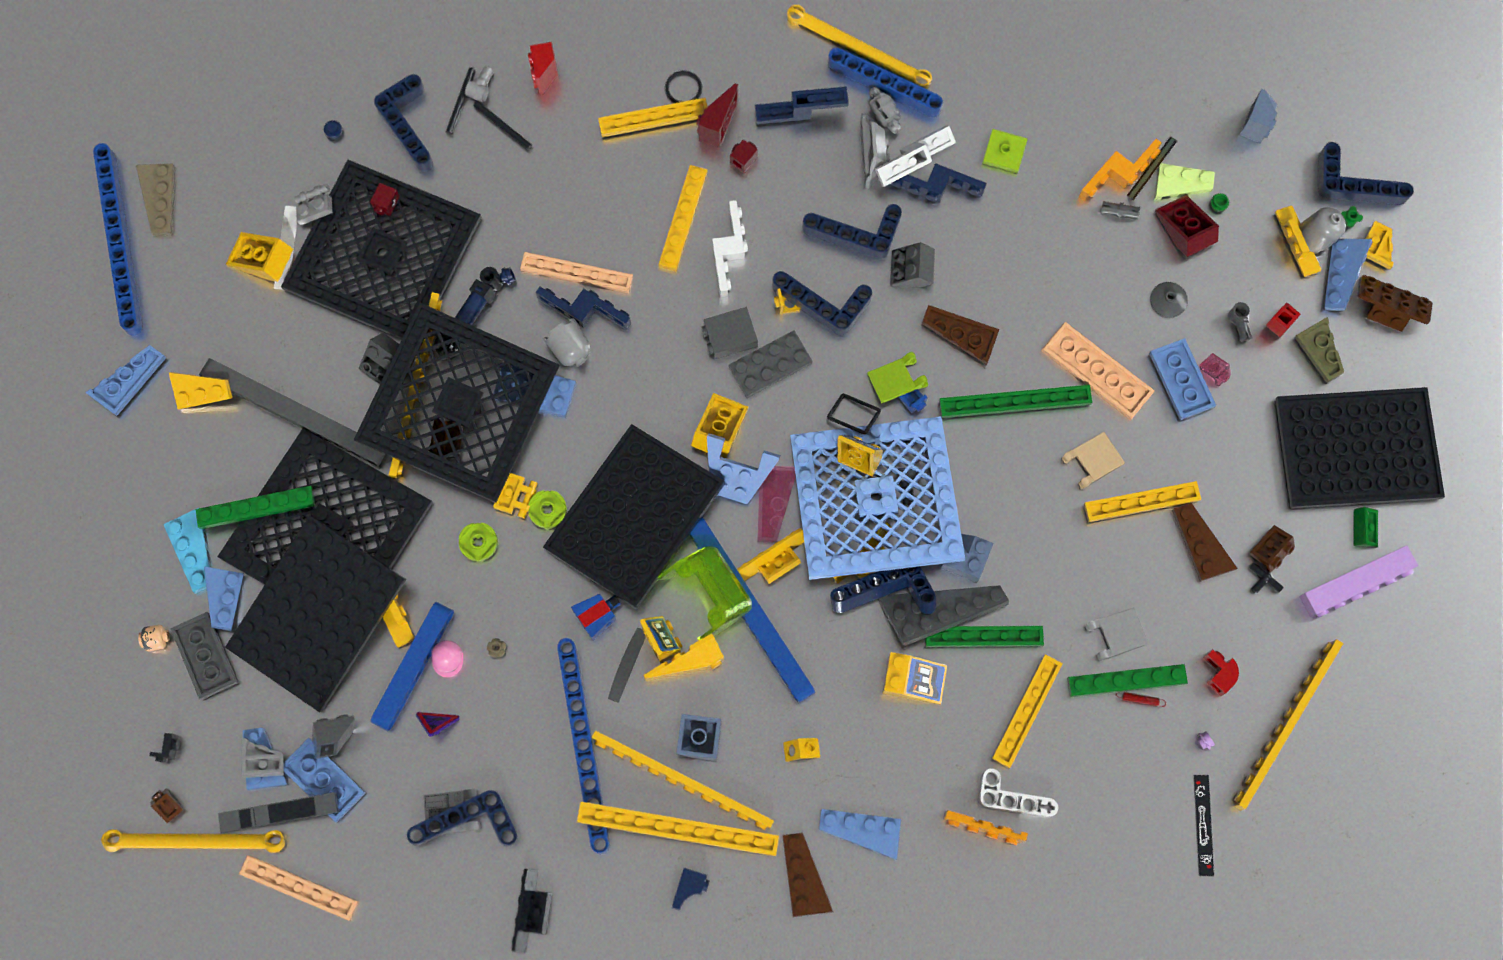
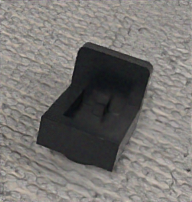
M164 733L162 752H150L149 756L154 757L157 762H167L168 759H175L176 751H178L180 746L178 735Z

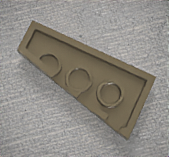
M173 164L136 165L151 233L153 236L172 235L175 166Z

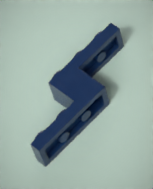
M847 86L792 91L791 101L756 104L757 124L810 120L812 110L848 107Z
M935 163L927 182L907 174L891 184L897 188H905L912 194L923 195L930 201L940 202L947 184H951L956 189H964L971 195L982 196L987 183Z
M539 287L536 291L539 300L567 318H574L578 325L583 328L596 310L625 329H628L631 325L630 315L627 312L617 310L608 300H601L598 298V294L592 290L587 291L583 288L572 305L566 299L556 297L555 293L548 288L543 289Z

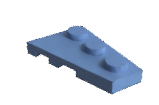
M204 566L211 628L232 631L244 573Z
M264 728L242 730L243 738L248 739L249 742L263 745L269 750H273ZM284 775L246 778L247 790L288 785Z

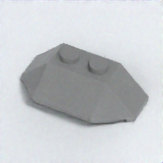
M861 114L865 189H869L879 179L875 168L890 161V154L886 153V148L889 147V138L885 136V130L866 114Z

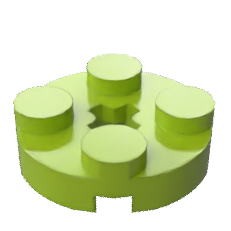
M539 491L529 501V517L540 528L549 530L557 527L567 514L566 502L556 491ZM545 505H546L547 507H549V506L551 505V506H552V508H551V511H552V512H551V513H546V514L543 513V512H544V508H543V507H544Z
M472 523L464 527L460 532L459 548L462 554L469 560L482 562L490 558L497 549L498 539L496 533L488 524ZM483 538L481 541L483 544L481 546H474V539Z

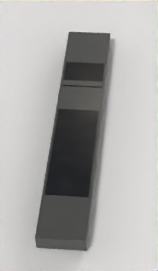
M337 792L218 813L220 833L339 812Z

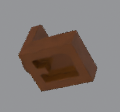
M167 788L163 791H157L151 797V807L166 823H169L183 810V807L169 794Z

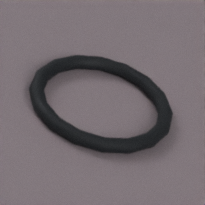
M681 70L669 76L665 84V91L667 97L672 102H684L674 99L669 92V83L675 76L681 74L694 77L698 83V92L691 100L698 99L701 95L702 83L696 74Z

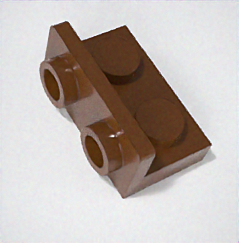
M1274 525L1250 551V555L1266 565L1267 571L1271 573L1274 569L1280 567L1286 555H1290L1295 548L1294 538Z

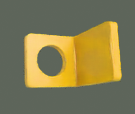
M778 288L777 294L774 296L775 307L779 308V313L800 311L801 308L796 305L792 308L785 306L786 298L781 295V290Z
M798 738L783 743L786 762L798 759L820 758L818 738ZM791 745H793L795 748V753L793 756H791L789 753V748Z

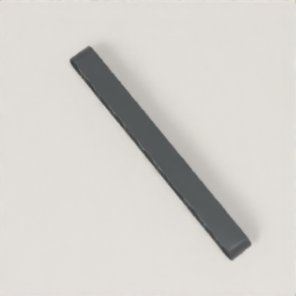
M209 358L199 373L202 377L228 379L231 393L300 428L308 430L375 466H379L386 455L354 441L356 431Z

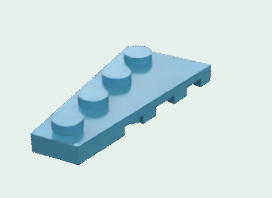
M193 510L163 525L191 589L196 594L207 588L204 566L210 567V561H208L205 530L198 528L196 511Z

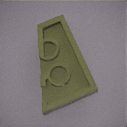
M1328 317L1295 336V339L1326 383L1344 373L1339 352L1336 350L1333 341L1334 336L1328 325Z

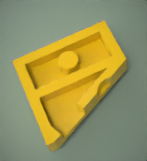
M1375 220L1365 238L1372 239V245L1368 249L1366 258L1390 270L1394 265L1391 255L1393 251V244L1391 242L1392 229Z

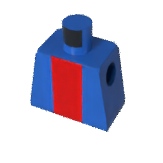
M598 594L573 605L571 608L591 639L595 640L616 620L612 610L621 604L615 595L605 601Z

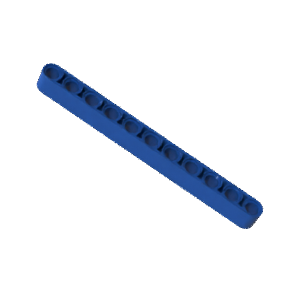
M99 143L94 147L93 154L119 323L129 335L133 336L141 332L142 320L117 161L110 147L105 143ZM126 270L123 275H120L122 271ZM129 287V289L123 293V290ZM128 305H131L128 310H125ZM131 322H134L132 327H128Z
M702 517L690 533V537L798 703L802 702L815 693L813 686Z
M564 638L559 641L557 649L583 802L589 803L590 800L597 799L599 805H603L577 648L571 639ZM565 644L572 645V650L568 653L562 651V647ZM568 663L575 664V669L572 672L565 670ZM577 682L579 684L576 691H569L570 683ZM576 701L582 703V707L578 711L572 710V704ZM578 721L585 722L583 730L575 729V724ZM582 740L589 742V746L585 750L578 748V744ZM584 760L592 761L590 769H582V762ZM589 779L595 780V787L591 790L585 788V783ZM587 824L592 850L598 854L606 853L610 848L608 829L601 827L598 830H594L592 825ZM598 839H604L606 842V846L602 850H597L595 847Z

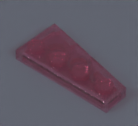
M774 466L759 487L757 542H777L796 477L794 467Z

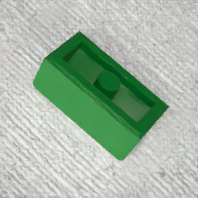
M1368 507L1354 509V546L1378 548V510Z

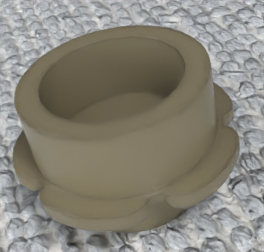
M495 638L492 642L488 643L487 650L491 657H501L505 654L506 644L504 641Z

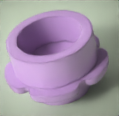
M1207 731L1202 734L1199 733L1200 738L1197 740L1203 749L1208 748L1211 750L1210 748L1215 744Z

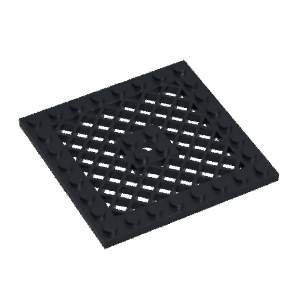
M347 160L329 194L332 198V213L316 219L281 287L288 292L402 339L419 303L429 306L432 292L438 293L441 299L482 216L470 209ZM379 183L396 189L400 196L396 204L399 205L400 210L392 212L390 216L386 214L378 217L370 203L374 193L369 194L368 189L375 192ZM365 190L367 196L357 199L355 193ZM353 195L354 201L349 202L351 196ZM369 201L371 207L361 211L359 204ZM401 203L408 205L409 207L402 208ZM357 206L359 212L349 215L347 209ZM415 210L417 217L407 220L405 214ZM418 210L425 212V214L419 216ZM345 211L346 216L340 218L342 213ZM373 213L375 219L366 222L364 215ZM402 215L404 221L394 224L393 218ZM361 217L363 223L353 226L351 220ZM431 217L433 224L424 227L422 220ZM434 217L442 219V221L436 222ZM390 219L392 226L382 229L380 223ZM349 222L350 228L341 231L339 224ZM419 222L421 228L411 231L409 225ZM378 224L379 230L373 227L371 232H369L368 227ZM448 224L450 231L440 234L438 227ZM406 226L408 233L399 236L397 229ZM336 227L338 232L332 234ZM365 228L367 235L357 238L356 231ZM436 229L438 235L428 238L426 232ZM394 231L396 237L388 233ZM353 233L354 239L345 242L343 236ZM423 233L425 240L416 243L413 236ZM340 237L342 244L332 247L331 240ZM449 237L444 245L443 239ZM411 238L413 244L407 246L405 239ZM440 240L442 247L432 250L430 243ZM365 241L361 249L360 243ZM328 242L329 248L324 250ZM357 244L359 251L349 254L347 247ZM428 245L430 251L420 254L418 248ZM380 248L387 249L384 255L377 254ZM344 249L346 255L336 258L335 252ZM415 249L417 256L407 259L405 252ZM332 253L334 260L324 263L322 256ZM441 253L436 261L435 255ZM402 254H403L405 260L399 262V260H400V258H401V256H402ZM432 256L434 263L424 266L422 259ZM357 257L356 260L359 264L353 265L351 259ZM318 259H320L321 264L315 266ZM348 260L350 267L341 270L339 263ZM420 261L421 267L412 270L410 264ZM336 265L338 271L328 275L326 268ZM407 265L409 272L399 275L397 268ZM368 266L376 269V271L370 272ZM365 267L367 274L358 277L356 270ZM323 269L325 276L316 279L314 272ZM433 269L430 276L428 277L426 271ZM395 270L396 276L387 279L385 273L391 276ZM353 272L354 279L345 281L343 275ZM424 272L426 279L416 282L414 275ZM382 274L384 281L374 284L372 277ZM340 276L342 283L332 286L331 279ZM411 277L413 283L403 286L401 280ZM369 279L371 286L362 288L360 282ZM327 281L328 284H329V287H328V286H325V285H323V284H321V283ZM399 281L401 288L391 291L389 284ZM357 283L359 290L349 293L347 287ZM425 285L420 293L418 287ZM386 286L388 293L378 295L376 289ZM344 288L346 294L337 290ZM415 288L418 295L408 298L406 291ZM374 291L376 297L366 300L364 293ZM403 293L405 300L395 303L393 296ZM361 295L363 301L354 297ZM391 298L393 304L383 307L381 300ZM416 301V303H415V305H414V307H413V309H412L410 303ZM378 302L380 308L371 304ZM408 305L409 311L399 314L398 307ZM395 309L397 315H394L387 311Z
M419 303L355 435L354 441L497 503L560 365ZM438 334L441 343L430 346L428 338ZM441 334L451 339L443 342ZM425 339L428 347L420 350ZM455 342L458 351L448 354L445 346ZM458 342L463 343L469 347L461 349ZM443 347L445 355L435 359L432 350ZM473 350L475 359L466 362L463 353ZM476 350L481 351L486 355L478 357ZM430 352L433 360L422 363L420 354ZM460 355L463 363L453 366L450 358ZM417 356L419 365L411 367ZM490 358L493 366L483 370L480 361ZM494 358L503 361V363L496 365ZM447 359L450 368L440 371L437 363ZM478 363L480 371L470 374L468 365ZM434 364L437 372L427 376L424 367ZM511 365L521 370L514 373ZM508 366L511 374L501 377L498 369ZM465 367L467 376L458 379L455 370ZM422 369L424 377L414 380L411 372ZM495 370L498 379L488 382L485 373ZM452 372L454 379L448 377L446 382H444L442 375ZM409 373L411 382L403 384ZM525 373L528 382L518 385L516 376ZM529 373L534 375L532 380L530 379ZM482 375L485 383L475 387L472 378ZM439 376L442 385L432 388L429 379ZM513 378L515 387L506 390L503 381ZM470 380L472 387L461 382ZM426 381L429 389L419 393L416 384ZM500 382L503 391L493 394L490 386ZM414 386L416 394L406 397L403 389ZM529 386L523 398L520 389ZM487 387L490 396L482 398L484 393L479 390ZM442 389L438 399L436 400L434 392ZM517 390L520 399L510 402L508 393ZM401 391L403 399L395 401ZM431 393L434 402L423 405L421 397ZM505 395L507 404L498 407L495 398ZM418 398L421 407L411 410L408 401ZM455 398H461L464 402L461 407H455L452 401ZM492 400L495 408L485 411L482 403ZM405 403L408 411L398 415L395 406ZM521 403L515 415L512 406ZM479 405L482 413L473 416ZM434 406L432 413L437 415L428 418L425 409ZM509 407L512 416L502 419L500 410ZM391 408H393L395 416L387 418ZM423 410L426 419L415 422L413 414ZM497 412L500 421L490 424L487 415ZM410 415L413 424L402 427L400 418ZM484 417L487 425L477 429L474 420ZM440 418L444 427L433 430L430 422ZM444 418L455 423L446 426ZM397 420L400 428L389 432L386 423ZM512 421L510 428L507 432L504 423ZM471 422L474 430L464 433L461 425L468 428ZM428 423L431 432L420 435L417 426ZM383 425L385 426L386 432L381 431ZM502 425L504 433L494 436L491 428ZM458 426L461 435L451 438L448 429ZM415 428L418 436L407 440L404 431ZM489 429L492 438L481 441L479 432ZM445 431L448 440L438 443L435 434ZM402 432L404 440L399 439L393 435ZM476 434L479 443L469 446L466 437ZM433 436L435 444L425 448L422 439ZM463 438L466 447L456 451L453 442ZM504 438V441L499 449L496 440ZM419 440L422 448L411 443ZM494 442L496 451L486 454L483 445ZM450 443L453 452L443 455L440 447ZM481 447L484 455L473 458L471 449ZM437 448L440 456L429 451ZM468 451L471 460L460 463L458 454ZM497 455L491 466L488 457ZM455 456L458 464L447 460V458ZM485 459L489 468L478 471L475 462ZM473 464L475 472L465 468L464 466ZM489 472L488 475H487V477L481 475V474H484V473Z
M302 428L258 496L287 491L291 483H293V489L301 488L297 487L296 480L305 477L307 485L301 487H322L323 494L314 496V500L324 499L326 507L319 503L317 507L312 506L311 511L303 513L302 509H298L299 514L289 516L288 511L285 512V518L277 520L275 514L271 515L272 521L269 522L266 521L270 515L241 521L217 557L265 585L275 570L273 566L278 565L284 555L283 550L289 548L294 540V533H298L301 527L292 529L291 521L300 519L303 526L305 523L304 517L311 515L325 525H330L331 529L343 537L346 535L349 541H351L350 532L359 530L361 538L351 542L354 544L362 543L364 551L369 554L376 553L374 558L392 568L433 502ZM316 461L317 469L308 471L307 463ZM320 461L329 466L321 468ZM303 466L304 473L298 474V472ZM332 470L333 478L324 480L323 473ZM336 470L345 475L337 477ZM319 474L320 482L311 484L309 476ZM352 479L361 484L353 486ZM348 480L350 487L340 490L339 482ZM335 483L336 491L327 493L325 485ZM368 488L377 494L369 495ZM364 489L366 496L356 499L355 491ZM351 492L352 500L343 502L341 494ZM338 496L339 503L330 506L328 498ZM384 497L391 500L393 503L385 504ZM380 498L382 506L372 508L371 500ZM367 501L369 509L359 511L358 503ZM354 505L355 513L346 515L344 507ZM397 507L398 515L388 517L387 509ZM340 508L342 516L332 510ZM383 510L385 518L375 521L374 513ZM370 514L372 522L362 524L360 516ZM357 518L358 525L351 527L353 523L348 519ZM397 520L391 529L390 522ZM287 522L288 530L279 532L277 524ZM386 523L388 531L378 533L376 525ZM273 526L275 534L265 536L264 528ZM373 527L374 535L365 537L363 529ZM260 531L261 537L255 539V537ZM289 535L291 543L282 545L280 537ZM386 537L383 543L380 544L379 538ZM276 538L277 547L268 549L267 541ZM376 539L377 548L368 550L366 542ZM263 542L264 550L255 552L253 544ZM279 551L280 559L271 561L269 553ZM265 555L266 562L259 559L258 556Z

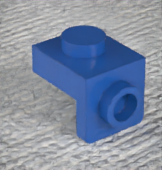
M916 389L898 398L913 413L916 410L918 412L927 405L928 397L926 395L923 396Z

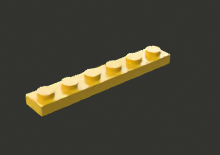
M705 97L600 117L598 120L602 137L696 120L699 115H703L704 110L708 106Z
M693 165L689 166L658 264L661 268L677 272L708 169Z
M1197 481L1085 502L1084 508L1088 522H1094L1197 502L1201 500Z
M1046 654L1043 656L992 760L1007 768H1011L1063 663Z

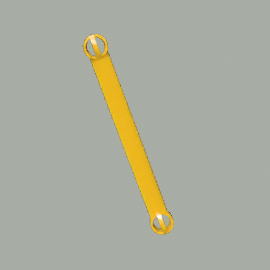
M800 5L789 7L787 19L791 24H800L908 79L925 89L930 86L932 75L928 70H918L806 13ZM795 12L801 18L793 19L789 14ZM917 76L924 78L928 83L920 84L916 80Z
M112 829L106 831L101 837V842L108 852H115L120 848L266 849L268 852L275 853L282 850L285 845L284 837L278 830H272L266 834L120 833V831ZM111 837H119L116 843L107 841ZM273 837L281 838L278 844L268 841Z

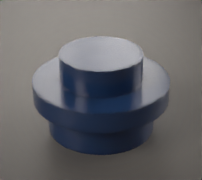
M328 121L324 125V133L329 138H338L342 133V126L338 121Z
M510 267L502 268L500 277L503 283H507L509 286L512 285V282L516 281Z

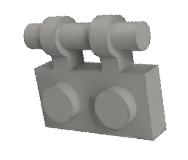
M328 184L318 185L309 192L303 191L299 196L295 197L297 204L302 203V205L296 207V218L300 225L332 213V198L328 194L325 195L326 192L330 191Z

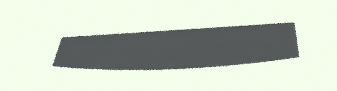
M641 628L636 629L627 646L609 693L608 699L617 703L620 701L646 638Z

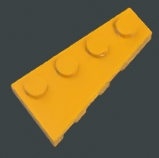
M949 810L945 811L943 818L948 821V825L959 827L960 824L966 826V830L973 833H978L979 831L986 832V836L989 838L998 839V837L1006 839V843L1016 846L1017 843L1025 842L1028 836L1026 832L1021 831V834H1017L1011 828L1005 826L995 827L991 822L984 820L975 821L973 817Z

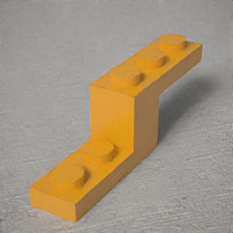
M1155 139L1134 164L1115 151L1082 189L1079 197L1084 201L1089 196L1092 198L1098 191L1097 186L1100 183L1103 185L1109 177L1124 189L1128 184L1132 185L1137 180L1139 171L1144 172L1150 164L1148 161L1158 156L1161 151L1159 147L1162 142Z

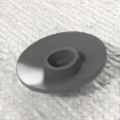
M1163 282L1153 289L1150 302L1156 313L1163 317L1172 318L1184 312L1188 304V297L1180 285L1174 282ZM1168 295L1173 296L1174 299L1170 300Z

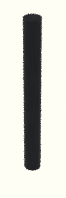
M469 67L446 129L447 134L452 135L466 98V86L473 79L476 71L472 67Z
M479 101L474 103L473 106L524 148L529 150L532 147L529 141Z

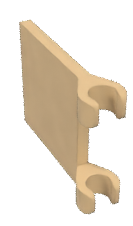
M1105 432L1065 453L1062 457L1065 464L1077 457L1089 476L1083 478L1078 483L1081 489L1125 464Z

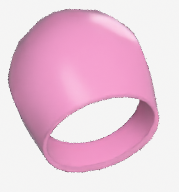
M449 640L437 643L431 651L434 670L443 677L456 675L461 670L463 664L461 648L457 643Z

